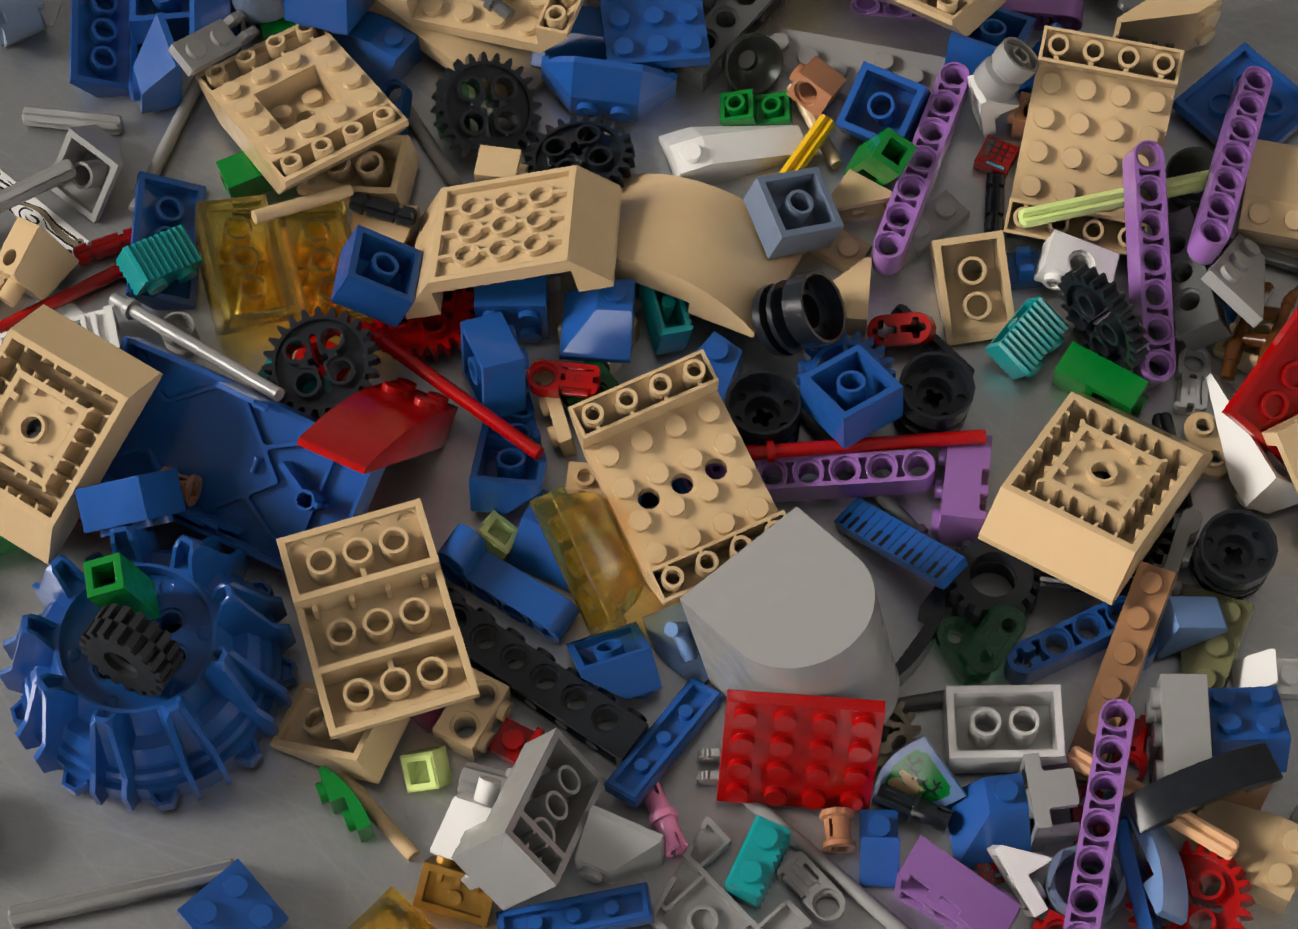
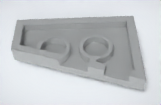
M1239 233L1223 250L1201 280L1248 324L1255 328L1263 320L1265 256L1254 241L1243 237Z

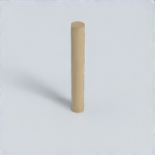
M792 83L787 86V91L789 90ZM793 100L810 130L818 118ZM828 135L820 149L831 169H837L843 165V160Z
M345 184L251 211L252 220L255 224L348 199L354 195L353 189L350 184Z
M341 772L338 776L356 795L368 817L408 861L414 859L420 853V850L356 779Z

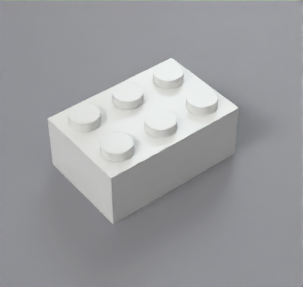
M1060 684L945 686L943 697L946 766L951 773H1018L1023 754L1039 753L1040 759L1066 756Z

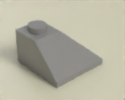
M96 124L72 127L67 132L55 164L69 159L77 176L50 190L93 223H98L123 166L121 145L119 141Z
M592 805L575 855L576 870L580 871V876L596 884H600L601 880L614 884L663 865L665 861L663 834Z

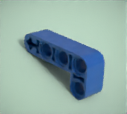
M464 524L456 526L437 552L442 573L448 580L552 642L559 643L580 613L578 607L563 595L488 552L484 539L475 530Z
M1118 596L1112 606L1105 602L1098 604L1010 647L1004 665L1006 680L1012 685H1031L1107 649L1117 623L1112 615L1121 613L1127 596ZM1089 629L1096 634V637L1086 638L1079 631ZM1155 635L1142 671L1148 669L1155 658L1159 644L1157 635ZM1051 644L1058 645L1064 652L1053 654L1046 646Z

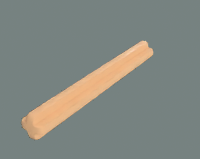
M1074 746L1067 755L1068 766L1089 778L1093 754L1079 746ZM1127 775L1123 798L1146 785ZM1192 812L1177 816L1175 822L1167 824L1226 860H1231L1238 851V839Z

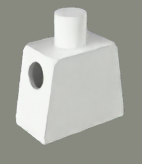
M479 776L475 794L464 791L454 796L432 843L430 853L453 860L451 857L458 847L464 831L487 820L498 798L502 783L500 780L488 776Z

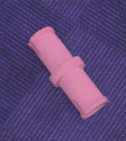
M659 780L644 798L643 802L649 813L648 823L650 827L664 835L665 855L672 858L674 854L679 856L686 852L689 845L678 825L677 819L679 815L675 807L670 806Z

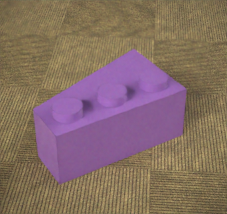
M986 435V444L939 447L937 465L944 466L943 477L936 476L934 498H940L941 505L940 510L933 509L931 531L938 532L937 542L944 546L961 548L962 543L967 539L974 543L976 535H979L986 520L987 511L985 510L989 490L988 478L992 449V436Z
M922 835L918 838L897 874L893 897L948 929H1011L1021 909V905L1016 902V898L1011 893L994 887Z

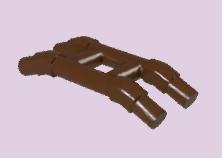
M1265 282L1264 305L1275 290L1270 282ZM1298 286L1285 295L1280 305L1281 308L1264 306L1262 321L1274 322L1269 334L1251 332L1252 326L1241 317L1232 339L1228 341L1225 348L1220 378L1234 381L1244 346L1261 348L1257 362L1260 360L1298 307Z

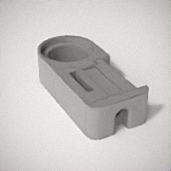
M1186 346L1180 351L1175 373V381H1177L1176 400L1172 409L1177 415L1190 416L1196 412H1205L1207 409L1209 389L1206 377L1210 374L1211 356L1204 347L1192 352ZM1188 356H1196L1202 360L1204 366L1198 370L1189 369L1185 365L1184 359Z
M797 851L777 869V880L779 881L782 878L803 899L802 907L817 923L824 926L837 924L845 913L846 901L844 895L804 852ZM823 897H832L838 902L839 910L831 916L823 915L817 909V902Z

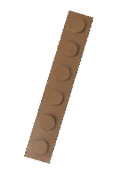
M1143 561L1139 562L1068 753L1074 746H1079L1093 754L1102 706L1112 699H1122L1128 703L1131 702L1178 576L1176 572ZM1112 717L1107 722L1111 726L1121 727L1124 719ZM1111 753L1103 754L1101 758L1108 763ZM1074 770L1075 779L1088 783L1089 778Z

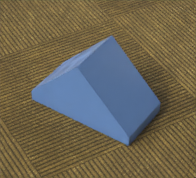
M1170 596L1156 632L1159 641L1156 655L1159 660L1229 631L1218 599L1208 596Z

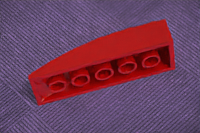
M397 377L395 380L383 381V383L369 386L337 404L298 438L297 445L364 475L444 447L458 407L448 403L449 398L441 393L434 391L425 393L416 389L417 384L415 382Z

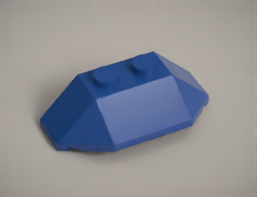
M542 56L541 79L570 113H577L582 117L588 114L589 118L601 115L617 122L639 121L675 97L678 74L673 72L665 73L661 69L641 64L580 56H557L554 58Z

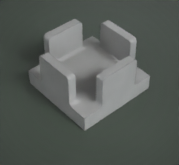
M1039 753L1023 754L1018 773H1022L1029 807L1032 852L1045 851L1047 845L1075 842L1079 838L1080 822L1072 823L1069 808L1077 807L1080 800L1074 770L1067 768L1069 764L1067 756L1040 759Z

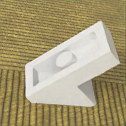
M970 75L967 78L971 113L983 138H986L988 135L996 134L995 120L1000 118L999 115L1018 108L1019 101L1015 94L1004 103L991 100L978 88L974 81V75Z
M1268 649L1236 659L1231 672L1232 688L1277 686L1280 699H1298V659H1276V649Z
M991 845L988 847V853L1017 902L1021 905L1025 916L1037 917L1048 910L1043 901L1047 898V895L1042 885L1036 878L1030 879L1029 874L1049 863L1053 858L1004 845Z

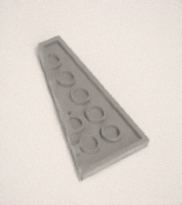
M772 26L766 36L772 38L779 45L782 51V71L791 75L800 62L806 65L816 55L847 78V82L837 96L838 99L844 102L864 61L927 86L931 93L946 58ZM929 138L928 140L935 141L936 139Z

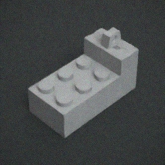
M557 728L525 743L487 820L464 831L460 843L451 857L465 872L461 881L467 888L473 890L480 887L502 910H506L558 885L582 834L592 805L596 804L606 782V779Z

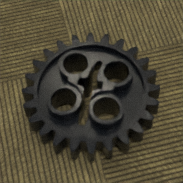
M482 52L478 57V61H476L470 53L465 58V64L457 59L453 63L454 70L447 67L443 72L446 80L439 79L435 85L441 91L434 92L431 99L440 104L433 106L431 113L439 114L440 118L433 125L434 127L444 126L445 131L441 134L440 139L451 137L452 142L449 149L452 150L458 145L462 147V158L469 152H472L473 160L476 163L480 145L520 149V145L526 148L528 142H530L527 136L533 137L538 132L531 124H538L542 117L533 113L542 107V103L532 100L539 93V89L529 90L528 85L533 80V77L522 79L520 75L524 67H518L515 71L511 69L512 58H509L502 64L500 63L499 53H496L491 61H488L486 53ZM483 78L487 80L486 92L482 82ZM495 84L505 86L509 93L508 97L499 96L495 90ZM461 86H471L475 91V98L466 97L462 93ZM484 101L487 108H492L489 115L487 109L480 106ZM499 117L509 120L511 131H504L498 125ZM464 119H473L478 125V132L469 131L465 127ZM487 124L491 137H487L486 135Z
M588 114L584 115L582 121H577L574 115H571L569 123L558 119V127L556 128L546 125L547 134L536 133L537 142H528L529 152L524 153L525 163L523 164H528V173L578 165L620 185L621 188L624 187L623 178H631L632 176L630 169L635 168L634 157H636L630 134H625L623 126L615 128L613 119L603 124L601 115L594 121H590Z
M1087 264L1083 266L1077 265L1060 278L1062 282L1058 284L1061 292L1058 293V296L1064 301L1061 307L1068 312V316L1065 318L1074 324L1073 332L1081 335V343L1083 345L1087 343L1091 351L1129 371L1146 360L1145 356L1149 354L1146 346L1149 345V341L1143 337L1147 331L1139 325L1142 318L1133 313L1134 304L1126 302V293H1119L1117 291L1115 281L1109 283L1106 273L1103 272L1099 275L1096 267L1093 266L1089 269ZM1109 312H1111V313L1108 315V317H1106V318L1103 319L1101 322H1099V324H1097V322H1098L1100 319H1102V318L1105 317Z
M316 306L314 316L311 317L303 309L301 310L302 320L298 322L295 318L289 316L288 320L291 327L286 329L278 325L277 329L282 335L280 339L270 337L268 339L273 345L274 351L263 352V355L272 362L262 366V370L266 374L271 375L266 379L285 391L284 397L280 402L301 412L305 411L306 414L314 418L316 414L321 418L349 396L369 386H373L369 379L380 377L378 371L371 367L380 364L381 359L378 355L372 354L379 347L375 341H369L373 336L368 328L361 330L364 324L359 318L351 322L352 316L346 310L338 318V312L332 306L327 315H324L322 309ZM312 336H316L318 350L326 360L323 362V366L333 388L331 393H327L325 379L318 370L320 363L310 341ZM334 336L341 337L340 343L336 347L326 348V343L330 338ZM300 348L307 349L306 355L302 359L292 360L296 350ZM347 368L352 370L348 379L336 381L337 374L341 370ZM317 381L314 391L306 394L302 393L303 386L307 382Z

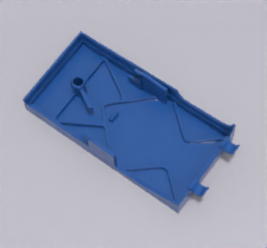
M124 336L119 348L163 373V376L100 483L157 472L164 466L177 468L178 473L187 476L199 475L202 478V490L199 499L194 506H185L186 511L172 514L173 521L208 537L215 535L221 543L236 550L240 549L245 554L284 572L276 539L367 513L386 467L363 475L297 445L298 438L318 419L280 401L276 402L250 387L142 337Z

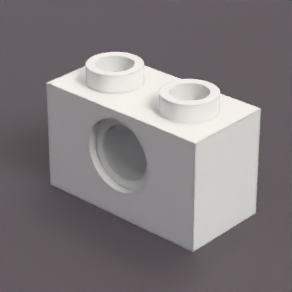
M1054 229L1043 243L1033 280L1043 283L1049 289L1060 290L1058 284L1062 282L1060 279L1062 276L1072 270V267L1087 264L1089 269L1093 266L1096 267L1099 275L1103 272L1106 273L1108 282L1111 283L1114 279L1120 254Z

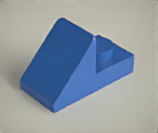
M860 809L859 884L863 888L895 889L900 859L898 811Z

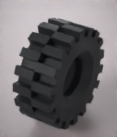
M112 603L110 606L108 604L104 605L80 637L79 645L82 646V653L89 656L87 660L91 665L99 667L98 672L103 676L105 674L112 678L110 681L116 685L121 683L126 690L130 692L136 690L142 696L146 694L150 697H154L157 694L160 695L183 663V651L178 650L180 645L177 641L170 639L172 635L167 630L162 631L158 627L160 625L158 622L146 619V614L140 611L134 613L131 607L126 605L122 609L116 603Z

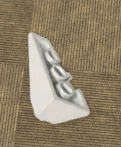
M799 125L688 127L659 136V142L673 176L697 180L713 186L785 164L804 136Z
M1210 373L1206 377L1229 480L1237 491L1236 498L1239 503L1248 510L1254 509L1267 514L1298 504V494L1285 464L1222 413L1239 389L1233 381L1224 380L1220 376Z

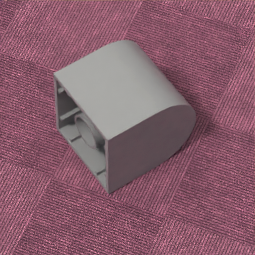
M795 507L680 598L710 684L714 689L723 693V697L726 700L728 689L886 701L884 724L893 713L899 696L900 681L872 576L856 555L798 507Z

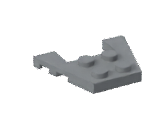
M709 816L703 820L695 839L683 855V860L675 874L671 876L654 906L653 915L655 923L650 924L654 929H810L812 927L810 919L789 898L782 902L761 923L757 924L717 883L705 868L732 845V840Z

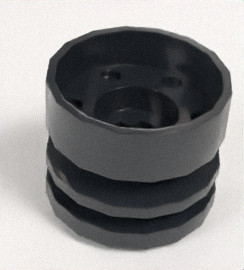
M813 270L794 276L789 280H781L775 284L765 285L757 290L753 298L751 312L754 329L764 348L775 357L786 358L794 354L803 353L808 349H817L834 344L841 339L845 331L846 312L844 301L833 280L821 271Z
M940 351L923 352L910 359L902 369L899 383L903 385V416L893 421L902 435L960 431L971 407L976 388L973 374L969 368L954 355Z
M765 369L749 371L736 378L728 388L725 406L745 446L765 445V441L773 440L774 444L798 442L802 401L799 390L792 380L779 372Z
M1244 509L1222 511L1212 516L1204 525L1193 547L1189 561L1191 577L1198 588L1243 601L1253 596L1260 589L1272 570L1278 554L1277 536L1270 524L1256 513ZM1233 559L1236 562V564L1232 562L1227 565L1224 562V560L1228 562Z

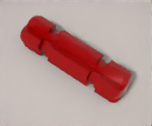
M132 227L122 230L123 234L120 235L115 232L91 240L90 245H86L85 242L74 246L73 253L79 260L78 264L85 265L93 262L92 258L97 257V260L120 253L125 246L131 245Z

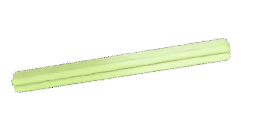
M1209 170L1167 178V198L1203 191ZM1124 188L1023 208L1018 211L1020 226L1028 228L1123 208ZM1140 188L1141 196L1145 200L1150 201L1149 193Z

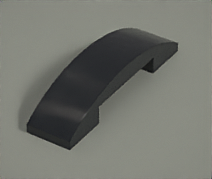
M935 586L920 605L918 621L923 623L924 626L896 662L900 686L920 667L936 640L943 618L947 587L942 590Z
M1260 743L1226 752L1176 771L1123 798V802L1139 835L1175 822L1177 816L1244 790L1246 793L1282 780L1283 776L1267 744Z

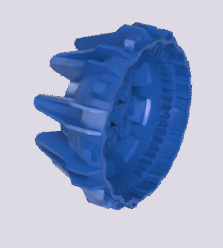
M134 526L115 527L110 529L112 554L120 552L155 582L160 618L153 620L160 624L158 627L162 631L167 630L173 624H181V628L178 631L170 633L172 635L170 639L177 641L180 645L178 650L183 651L184 656L182 659H185V662L178 668L162 693L150 697L148 694L145 696L139 695L136 690L130 692L124 688L123 684L119 683L116 685L110 681L111 679H104V676L97 671L99 667L89 663L87 660L89 656L82 653V646L79 645V640L100 608L87 598L84 571L82 572L63 554L57 556L46 568L41 584L35 582L32 585L39 600L46 606L42 614L22 615L15 636L3 641V647L13 662L12 666L0 671V678L7 689L23 694L21 699L10 708L13 722L18 728L15 735L26 750L39 747L33 758L43 773L59 769L64 770L62 786L66 791L78 797L89 790V793L98 805H103L107 798L110 797L122 800L127 809L134 811L139 802L141 803V800H153L159 811L172 810L176 808L179 798H182L183 795L194 792L199 800L203 798L200 791L215 785L224 779L227 785L232 783L228 773L236 767L245 766L253 768L263 758L258 744L264 736L278 735L279 728L275 721L280 707H290L292 704L286 687L297 683L298 667L296 662L283 657V655L296 643V639L290 624H278L288 615L282 597L275 596L272 588L264 579L251 582L244 580L249 564L242 550L239 549L227 555L223 553L220 541L215 535L199 540L184 534L176 540L174 546L170 547V549H161L153 526L147 527L146 530ZM98 551L86 557L85 562L105 555Z

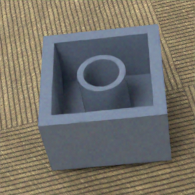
M818 166L756 177L743 199L768 259L830 248L844 227Z

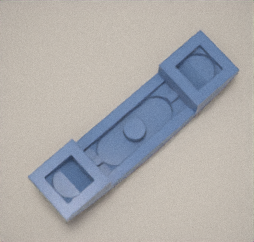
M1107 790L1102 796L1104 800H1109L1115 794ZM1122 801L1119 820L1127 818L1130 821L1154 874L1143 883V886L1155 913L1182 926L1187 922L1188 890L1185 871L1178 850L1164 826L1139 835Z

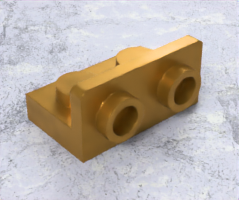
M437 855L429 857L423 863L412 906L486 928L489 926L495 902L480 887L469 890L461 881L465 872L454 860Z

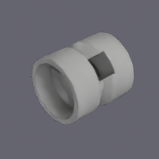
M1008 37L996 47L991 56L987 57L975 69L973 73L974 81L988 98L1004 103L1020 89L1021 84L1029 80L1038 71L1039 62L1035 52L1029 45L1016 37Z

